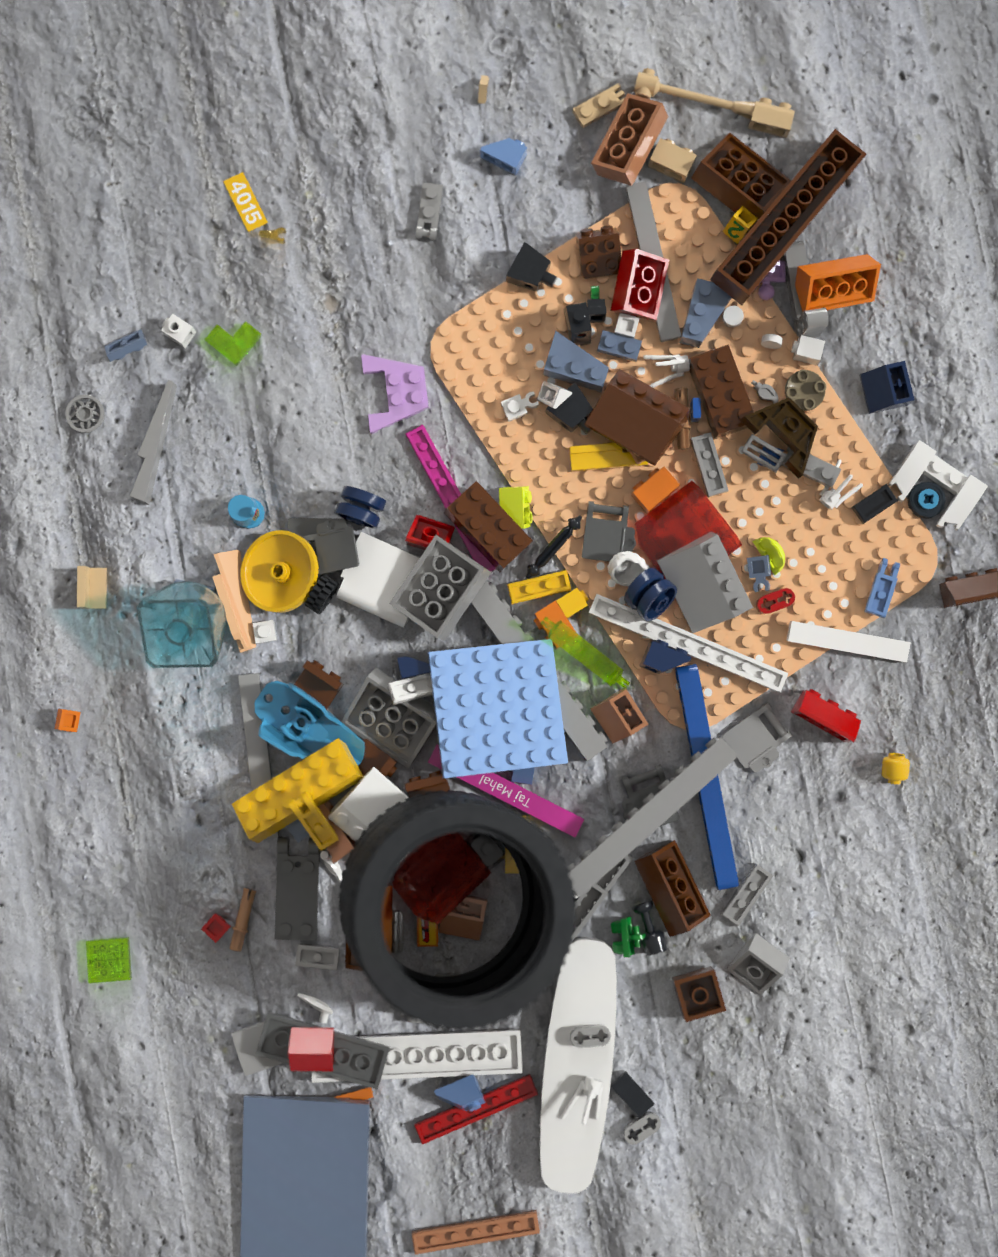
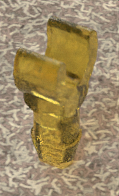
M280 227L270 231L260 230L259 236L270 238L283 244L285 239L279 238L278 235L287 232L285 228Z

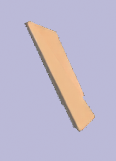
M233 550L214 554L220 574L213 576V580L231 634L237 642L240 653L255 648L256 642L249 600L241 583V552Z

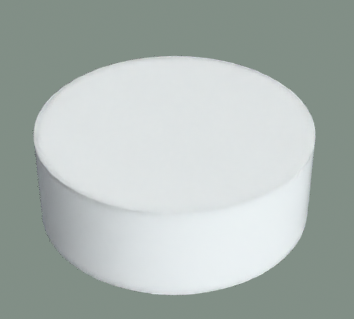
M729 306L725 309L722 319L728 327H737L741 324L744 314L738 306Z
M765 334L762 336L761 345L769 349H778L782 346V338L776 334Z

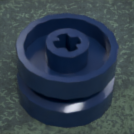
M344 486L341 497L348 503H338L334 513L354 524L377 529L380 517L373 512H383L386 500L362 489Z
M649 568L633 580L625 593L624 601L632 609L637 610L638 615L645 621H652L659 617L673 602L677 593V587L670 580L664 579L663 574L656 568Z

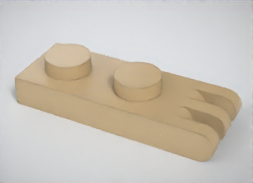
M620 84L612 86L573 108L572 112L582 129L620 108L625 99L619 100L625 95L623 90L615 93L621 89Z

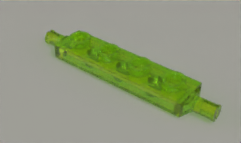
M547 617L544 618L546 622L542 620L541 624L550 630L548 637L607 684L612 686L618 683L623 688H627L626 685L629 686L630 682L622 677L624 670L561 620L555 624Z

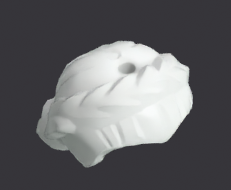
M630 551L617 553L607 566L611 580L627 587L630 586L639 574L650 568L643 558L637 553Z

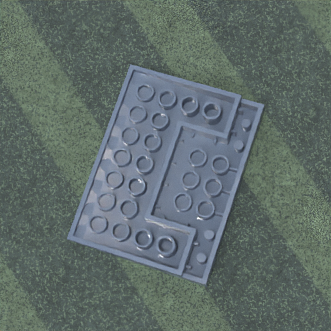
M244 1096L240 1257H367L370 1100H349V1098Z

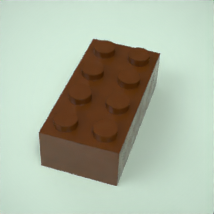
M729 344L691 357L689 359V371L714 438L718 439L746 429L747 427L741 419L754 411Z
M477 481L451 503L444 512L499 572L533 542Z

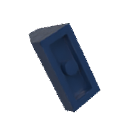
M407 656L397 658L402 679L430 673L429 663Z

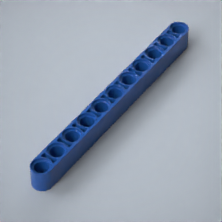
M696 664L675 668L691 757L698 751L700 753L707 749L705 745L711 740L700 676ZM717 775L698 792L716 888L717 890L739 887L719 776Z

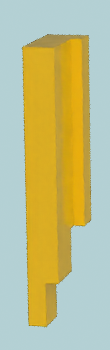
M616 443L570 446L569 448L571 472L648 465L647 461L637 465L631 453H623L622 447Z

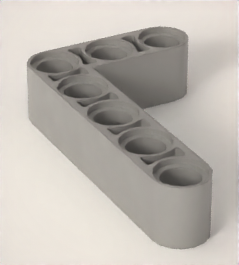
M803 241L794 242L782 257V261H785V277L794 327L798 337L804 335L816 338L828 326V313L826 308L802 312L795 281L797 267L808 265Z

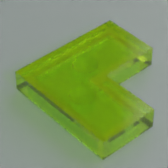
M245 321L234 336H231L217 324L204 340L237 366L260 339L262 334Z

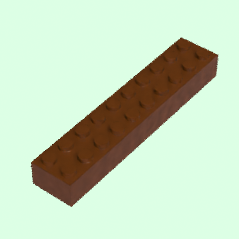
M834 129L717 268L710 280L740 305H743L858 167L866 153L838 130Z

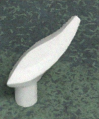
M322 850L320 857L323 859L327 869L340 883L342 870L338 861L333 864L330 859L332 856L329 852Z
M298 993L297 996L321 1012L319 1022L327 1023L329 1014H333L332 1009L325 1002L315 997Z

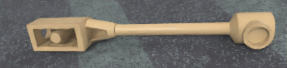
M645 68L643 73L638 72L634 88L636 96L651 99L658 92L732 110V112L750 120L749 129L787 138L790 132L795 111L790 110L791 105L789 103L782 102L778 107L771 105L772 100L765 97L760 98L759 102H732L660 84L659 77L654 76L655 71L649 68Z

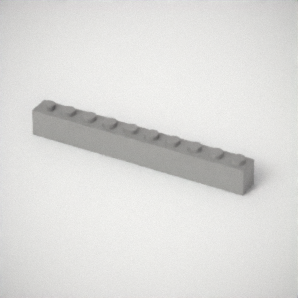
M485 581L471 604L500 644L534 641L528 631L524 633L520 628L522 623L519 618L509 613L508 609L510 606L505 599L502 598L500 600L495 594L498 590L494 584ZM557 678L564 731L584 759L589 761L608 747L605 744L608 740L601 731L597 733L594 729L595 722L590 715L585 716L581 711L583 706L577 698L572 699L569 694L571 689L565 681L561 683Z
M713 737L705 745L707 747L702 753L698 751L690 758L691 763L686 768L684 765L679 767L674 772L676 776L671 781L666 779L658 786L659 792L655 795L650 793L642 801L644 805L641 808H633L627 814L629 818L624 823L619 821L611 828L613 832L608 837L603 835L595 842L596 848L592 851L587 849L579 857L581 861L578 864L574 865L572 863L567 867L570 871L569 877L573 880V890L579 897L738 757L722 737L718 739Z

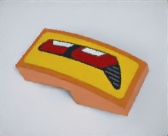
M417 901V947H438V901Z

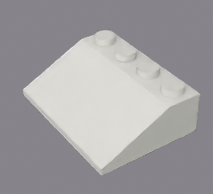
M373 767L333 807L328 818L356 842L362 835L361 833L369 828L368 825L377 819V816L386 813L385 810L393 807L396 803L405 802V799L409 797Z

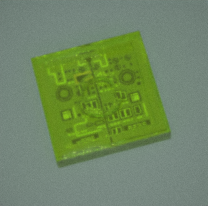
M129 937L86 941L88 984L132 979Z

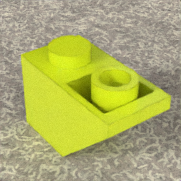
M529 486L499 488L500 506L521 529L530 527L533 516L529 506L532 500Z

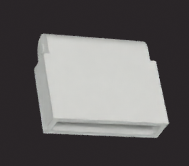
M361 532L356 541L359 566L343 570L340 576L343 581L336 598L404 628L410 618L389 603L420 558Z

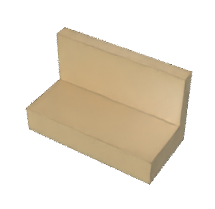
M77 566L78 608L107 609V568Z

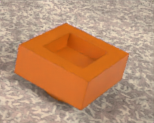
M58 708L54 729L77 732L81 712Z

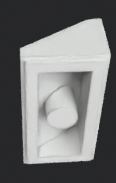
M544 381L537 400L556 409L572 392Z

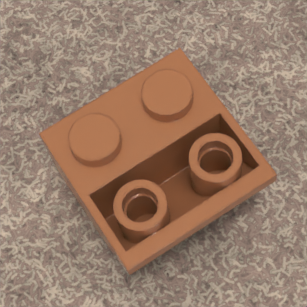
M626 687L590 708L612 744L633 735L649 725Z
M447 891L439 933L480 941L487 899Z

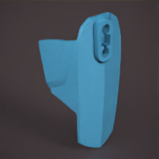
M274 681L266 684L255 700L254 706L255 713L262 721L258 732L260 738L290 756L300 757L301 759L307 758L339 738L346 743L357 765L362 763L365 753V742L326 710L320 702L292 683L286 684ZM268 694H271L273 696V700L271 702L267 701L266 696ZM288 706L290 712L284 713L282 707Z

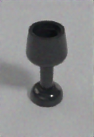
M652 901L632 906L635 913L641 914L646 929L645 938L640 939L647 956L667 950L664 932L654 930L649 911L653 907Z

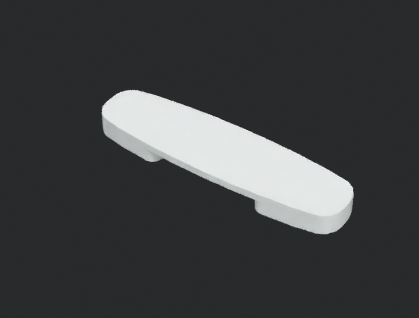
M579 937L573 940V943L569 946L571 949L570 953L565 958L566 962L564 966H561L559 969L561 972L557 975L542 1083L540 1116L541 1176L544 1183L551 1190L570 1194L585 1190L592 1182L604 1131L615 1044L617 980L615 955L606 942L590 937ZM604 1025L610 1031L611 1039L609 1043L603 1046L579 1048L572 1044L570 1038L571 1031L579 1026ZM599 1030L598 1034L592 1035V1037H598L600 1041L603 1040L604 1036H607V1034L603 1033V1030ZM578 1032L574 1039L582 1042V1039L588 1038L589 1035L584 1036L582 1032ZM586 1076L603 1082L598 1120L594 1118L596 1098H593L585 1125L581 1123L588 1096L583 1094L584 1090L580 1093L565 1119H561V1115L577 1091L581 1080L585 1081Z

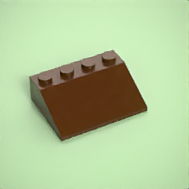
M730 132L700 162L691 177L692 180L734 213L744 206L758 220L791 182L789 178Z
M619 369L605 388L585 426L655 466L687 422L690 408Z

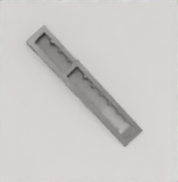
M171 380L167 381L138 452V456L144 459V462L130 494V497L148 505L150 504L177 385Z
M628 854L588 891L575 900L577 902V907L575 908L577 920H574L576 929L573 931L572 938H576L607 896L608 891L633 859L632 856Z

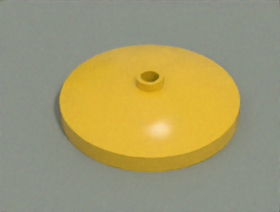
M285 530L271 531L257 538L246 551L241 565V583L246 596L260 609L273 613L289 612L301 606L309 597L318 579V560L312 546L303 537Z

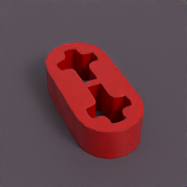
M780 589L759 598L756 608L761 614L773 613L792 605L795 601V594L791 589ZM782 592H784L785 595H790L788 603H786L785 601H777L778 598L783 596ZM764 599L766 602H770L772 600L774 602L773 605H770L768 607V611L766 608L761 607V604L764 603Z

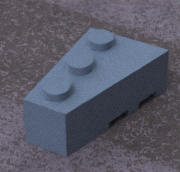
M697 278L680 343L699 348L732 297L713 282Z
M555 331L543 375L571 384L575 382L578 386L602 392L609 367Z

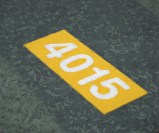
M243 172L223 181L248 232L268 223Z

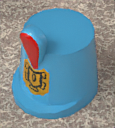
M237 495L228 503L229 515L232 521L239 527L255 528L264 520V507L254 498L246 495Z

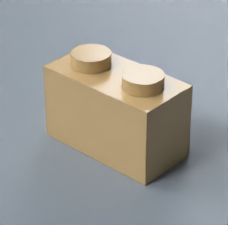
M660 138L650 158L648 167L685 183L697 155L688 148L676 146L669 139L664 140Z

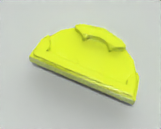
M760 537L752 541L761 556L769 555L770 569L774 575H777L785 564V554L782 547L777 541L769 537Z

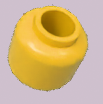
M888 753V756L882 760V777L888 779L890 784H901V781L907 780L909 777L910 761L905 758L904 754Z

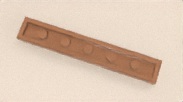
M532 1210L415 1230L411 1234L416 1255L539 1234L540 1229L537 1211Z

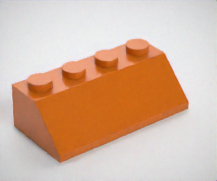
M868 254L798 266L795 287L802 312L819 308L831 310L874 302L881 264Z

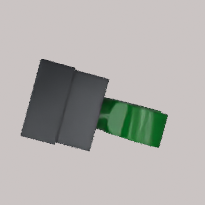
M591 286V299H587L590 323L605 322V299H600L599 286Z

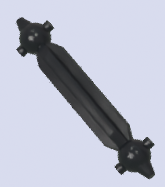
M579 515L576 518L568 519V526L564 527L536 558L535 564L527 566L528 573L526 578L540 575V568L544 567L571 537L573 530L581 528L580 521L582 516Z

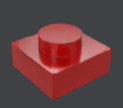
M215 913L201 930L217 943L232 926Z

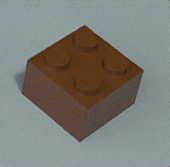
M712 966L671 977L685 1022L726 1011L716 972Z

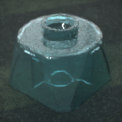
M192 581L175 582L146 597L136 606L145 660L152 668L213 667L216 664L226 629V613L222 601L210 588Z

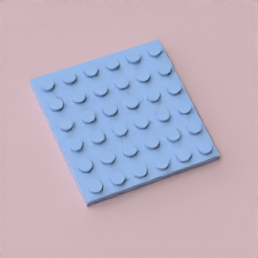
M552 639L428 652L443 779L568 763Z

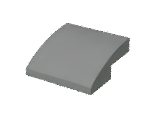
M265 1021L232 1032L235 1049L245 1076L283 1064V1062L256 1055Z

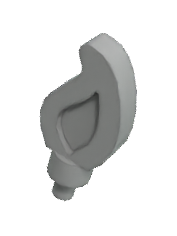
M754 380L751 382L755 386L754 389L757 390L760 399L772 401L773 404L778 402L779 398L773 387L767 384L762 385Z

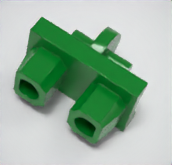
M632 916L624 917L611 923L612 934L622 933V941L613 942V953L623 954L624 957H631V955L635 954V947H641L640 939H644L646 933H640L639 926H633Z

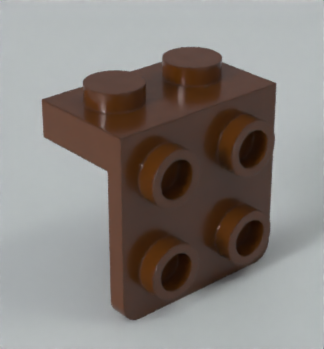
M603 226L601 230L594 231L588 228L582 229L581 233H576L583 278L618 274L621 249L619 232L616 227Z
M307 660L303 665L305 669L294 685L320 702L327 710L344 684L340 682L341 677L331 671L328 674L322 670L324 666L316 660H313V662Z
M363 739L365 742V753L362 763L358 765L362 775L365 776L375 767L385 777L391 778L397 770L395 766L397 761L368 739Z
M441 771L429 773V778L421 779L420 776L408 779L409 783L405 784L409 798L417 794L426 795V792L443 790L448 792L450 790L448 779H443Z

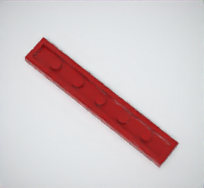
M527 1074L483 1093L485 1103L475 1111H465L453 1106L414 1123V1126L423 1145L538 1095V1091L531 1075Z

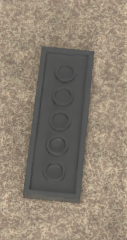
M268 1012L256 1055L289 1064L288 1049L291 1027L320 1026ZM334 1031L333 1071L314 1072L378 1090L390 1046Z

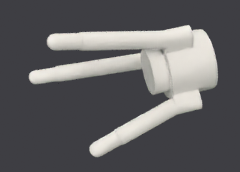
M687 355L643 356L644 359L670 360L656 362L655 365H670L672 372H676L650 384L649 386L653 388L674 378L682 377L684 372L690 370Z
M839 459L835 466L839 468L842 461ZM849 475L836 490L833 488L828 490L829 488L825 486L819 494L822 496L819 501L830 510L834 507L837 509L843 501L863 487V484L860 483L841 497L839 493L853 478V475Z
M586 1076L585 1081L581 1080L577 1091L561 1115V1119H565L580 1093L584 1090L583 1094L588 1096L581 1123L583 1125L586 1123L593 1098H596L594 1118L598 1120L603 1082Z

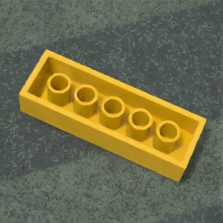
M338 738L233 802L232 806L249 840L260 843L298 819L290 808L289 801L297 800L302 797V793L308 791L318 807L358 783L364 776L346 743ZM305 804L300 808L302 811L308 809V806Z

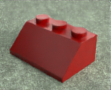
M639 249L623 250L610 311L643 319L657 320L669 259Z
M813 689L802 691L791 713L845 743L855 742L861 720L856 718V713L848 709L845 711L838 708V703L830 699L825 701L820 698L821 694Z

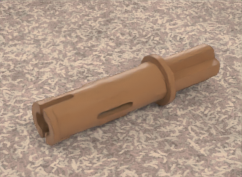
M676 388V401L688 407V388H681V390ZM689 416L687 422L677 435L678 449H688L690 447L689 430L691 426H689Z
M243 888L235 927H232L234 931L229 947L230 950L237 952L242 950L245 935L249 931L247 930L256 890L251 889L249 899H247L249 889Z

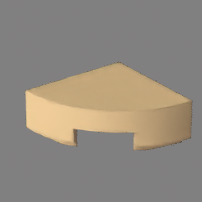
M481 75L478 103L485 104L487 99L488 76Z

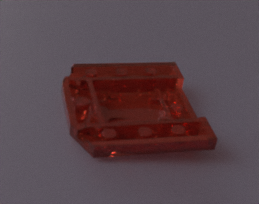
M690 481L634 524L639 548L660 573L662 571L657 560L709 532L718 534L728 556L742 546L735 532L700 487L693 481Z
M452 832L437 836L412 851L394 872L393 888L415 916L438 925L492 872L460 833Z

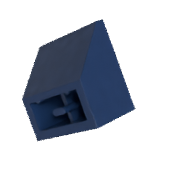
M905 361L887 364L860 374L869 414L908 406L915 400Z
M657 639V641H652L648 644L640 667L660 674L689 662L692 657L687 655L688 651L678 647L671 649L668 647L669 644L667 642Z

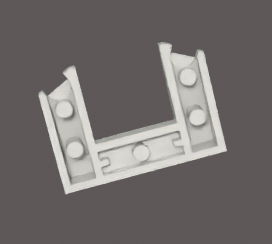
M919 440L910 450L890 481L889 486L897 485L902 493L897 499L902 503L919 477L924 474L954 495L936 526L942 528L944 527V522L956 524L954 530H958L988 486L972 475L965 476L935 455L937 451Z

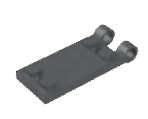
M278 837L274 940H317L320 849L311 837H309L308 841L309 856L289 855V837ZM297 861L301 863L300 867H296L295 863Z

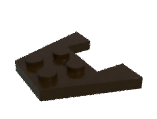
M786 398L748 414L741 419L743 424L754 435L766 424L794 452L784 465L798 479L803 476L818 426L791 398Z

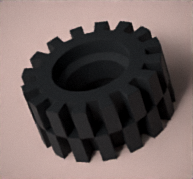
M326 575L321 576L310 592L305 606L320 615L333 598L339 585L338 582Z

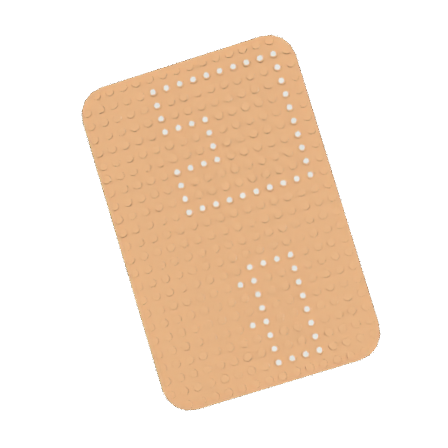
M664 183L649 189L648 193L663 258L669 259L667 276L682 335L697 278L712 282L710 280L711 277L733 251L736 244L722 232L724 226L707 201L695 189L681 183ZM629 203L589 227L593 231L601 230L603 226L616 227L619 232L621 256L623 250L639 249ZM575 236L545 255L551 262L548 272L557 276V280L552 288L542 283L538 291H532L504 281L449 316L437 327L431 340L430 356L437 375L511 487L529 486V491L532 494L529 506L533 521L548 544L564 527L568 526L569 518L582 516L580 521L581 528L573 530L571 537L555 555L565 570H567L568 575L578 590L585 592L589 599L587 603L590 608L596 594L628 606L624 601L628 587L611 580L607 569L609 561L582 558L588 501H594V504L629 506L627 527L634 528V538L636 540L633 553H637L650 568H656L660 573L662 571L657 560L709 532L718 534L753 608L735 618L693 634L788 673L787 677L830 650L828 648L786 641L790 621L858 632L879 618L864 612L875 575L883 558L888 559V565L884 573L890 576L893 564L895 562L900 563L897 575L898 580L888 611L919 592L932 579L938 565L937 547L931 533L921 518L913 514L909 508L907 498L902 503L897 501L864 524H862L851 508L886 484L896 498L902 493L896 484L889 486L893 478L819 367L793 360L792 345L794 340L797 341L799 337L772 298L770 300H763L759 297L758 290L762 283H760L743 305H740L732 298L726 308L729 306L741 308L744 314L741 324L737 327L725 325L722 319L723 311L699 348L681 344V338L661 342L656 320L639 318L634 339L641 340L642 343L637 361H630L597 351L603 330L615 333L619 313L610 310L618 274L583 278L579 245ZM591 286H599L600 299H605V322L591 323V344L579 346L609 367L602 392L578 386L593 409L608 383L619 369L647 385L676 373L675 371L672 372L670 365H655L656 362L670 360L644 359V355L680 354V356L687 355L688 359H690L691 357L729 344L754 412L772 405L773 402L759 398L757 390L754 389L755 386L751 384L753 380L757 383L760 382L762 385L767 384L773 387L778 395L779 402L786 399L785 385L791 375L804 369L815 372L826 383L825 397L818 407L804 411L818 426L810 454L834 466L839 459L842 461L839 466L842 470L832 487L834 490L849 475H853V478L839 493L841 497L860 483L863 484V487L843 501L837 509L835 507L832 510L828 509L819 501L822 497L819 494L824 489V485L805 476L798 479L783 465L775 473L764 466L758 465L755 460L741 453L746 442L753 434L748 428L715 439L702 403L701 418L698 422H691L689 411V426H691L689 439L711 432L729 490L728 492L708 498L691 440L688 449H678L677 436L672 442L673 447L665 451L655 466L648 462L646 466L571 472L570 446L614 442L593 430L585 434L579 426L573 432H569L545 413L548 405L537 400L544 381L558 385L566 390L572 385L571 383L543 375L555 331L569 339L564 308L568 305L584 302L587 304V299H591ZM765 334L779 335L782 338L781 348L769 349L761 345L762 336ZM690 371L684 372L682 377L674 378L654 387V389L676 400V388L680 390L681 388H688V408H690L692 398H699ZM529 392H534L535 396L529 398V402H539V406L534 409L526 408L527 415L508 422L501 402L520 394L521 399H524ZM766 424L755 434V436L773 447L784 450L783 453H788V446ZM753 440L751 444L762 450L763 446ZM622 447L623 453L629 452L628 450ZM748 447V451L758 457L760 456L759 453ZM665 466L680 486L646 514L631 496L634 492L632 488L641 480L646 482L650 478L648 474L658 467L660 470ZM593 512V518L621 521L622 515ZM760 537H769L777 541L782 547L785 554V564L777 575H774L771 571V576H766V580L770 583V590L766 591L765 585L760 583L758 586L759 591L755 592L753 585L756 582V578L749 579L747 558L761 556L752 541ZM783 588L791 589L794 592L795 601L786 608L766 615L758 612L756 608L757 600L764 595ZM782 592L783 596L778 598L777 601H785L786 603H788L790 595H785V593ZM674 598L670 606L656 619L692 633ZM764 599V603L761 604V607L766 608L768 611V607L770 605H773L774 602L773 600L770 602H766ZM597 617L658 712L670 724L686 730L675 668L657 674L640 667L648 644L654 640ZM694 657L689 662L677 666L697 665L709 727L722 721L769 690L767 687Z

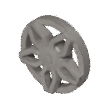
M79 395L68 403L65 416L68 424L74 430L80 433H90L101 426L105 418L103 405L95 397ZM81 399H91L86 405L80 401ZM76 402H78L79 404H81V406H80L79 408L77 407ZM97 405H98L99 408H100V414L95 411L96 408H97ZM74 406L76 412L70 415V410ZM94 415L100 417L99 419H93ZM90 421L97 423L93 427H91ZM80 422L81 429L75 427L73 423ZM85 422L88 423L87 429L84 427Z

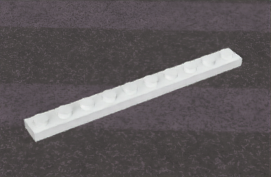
M596 594L589 614L651 640L657 641L659 639L667 642L670 648L676 649L678 647L688 651L687 655L781 693L788 673L659 619L645 621L638 615L637 610L599 594Z

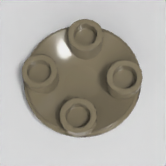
M804 369L795 372L786 382V398H791L803 411L815 409L822 403L825 397L826 383L813 371Z

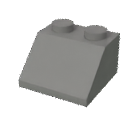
M756 933L744 944L727 968V971L761 995L783 976L790 958Z

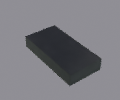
M886 484L851 508L862 524H864L898 500Z
M627 1071L611 1084L615 1092L639 1118L655 1104Z

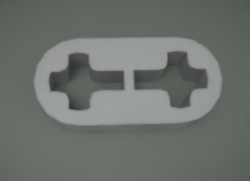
M604 1025L579 1026L571 1031L570 1038L572 1044L576 1047H595L609 1043L611 1034ZM599 1030H603V1033L607 1034V1036L603 1037L602 1041L598 1037H592V1035L598 1034ZM578 1032H582L584 1036L589 1035L588 1038H583L582 1042L574 1039Z
M646 1112L640 1118L638 1117L627 1124L624 1128L625 1140L630 1144H638L657 1132L661 1126L659 1116L654 1112ZM648 1118H651L652 1120L656 1119L654 1121V1127H651V1125H647L643 1128V1126L648 1123ZM641 1128V1130L636 1133V1138H633L632 1136L628 1137L630 1135V1129L637 1131Z

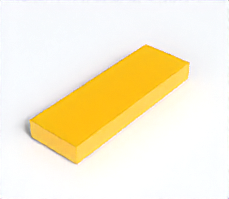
M567 570L507 584L512 605L571 591Z

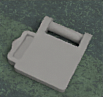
M768 702L722 735L724 741L738 755L737 759L746 769L750 768L753 772H759L763 768L770 767L772 762L779 757L776 747L793 736L790 731H786L771 711V705ZM761 714L766 716L780 735L776 740L759 719Z

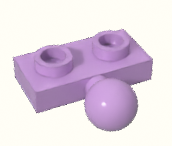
M779 261L762 281V286L758 290L761 299L770 300L774 296L775 290L770 283L786 282L785 261Z

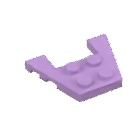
M361 355L364 375L385 372L389 412L368 414L370 434H374L378 430L389 427L404 418H409L429 408L423 366Z

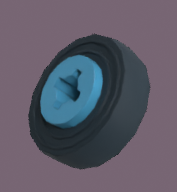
M921 482L914 486L909 492L907 499L908 506L913 514L923 519L933 518L940 514L946 502L942 488L932 482Z

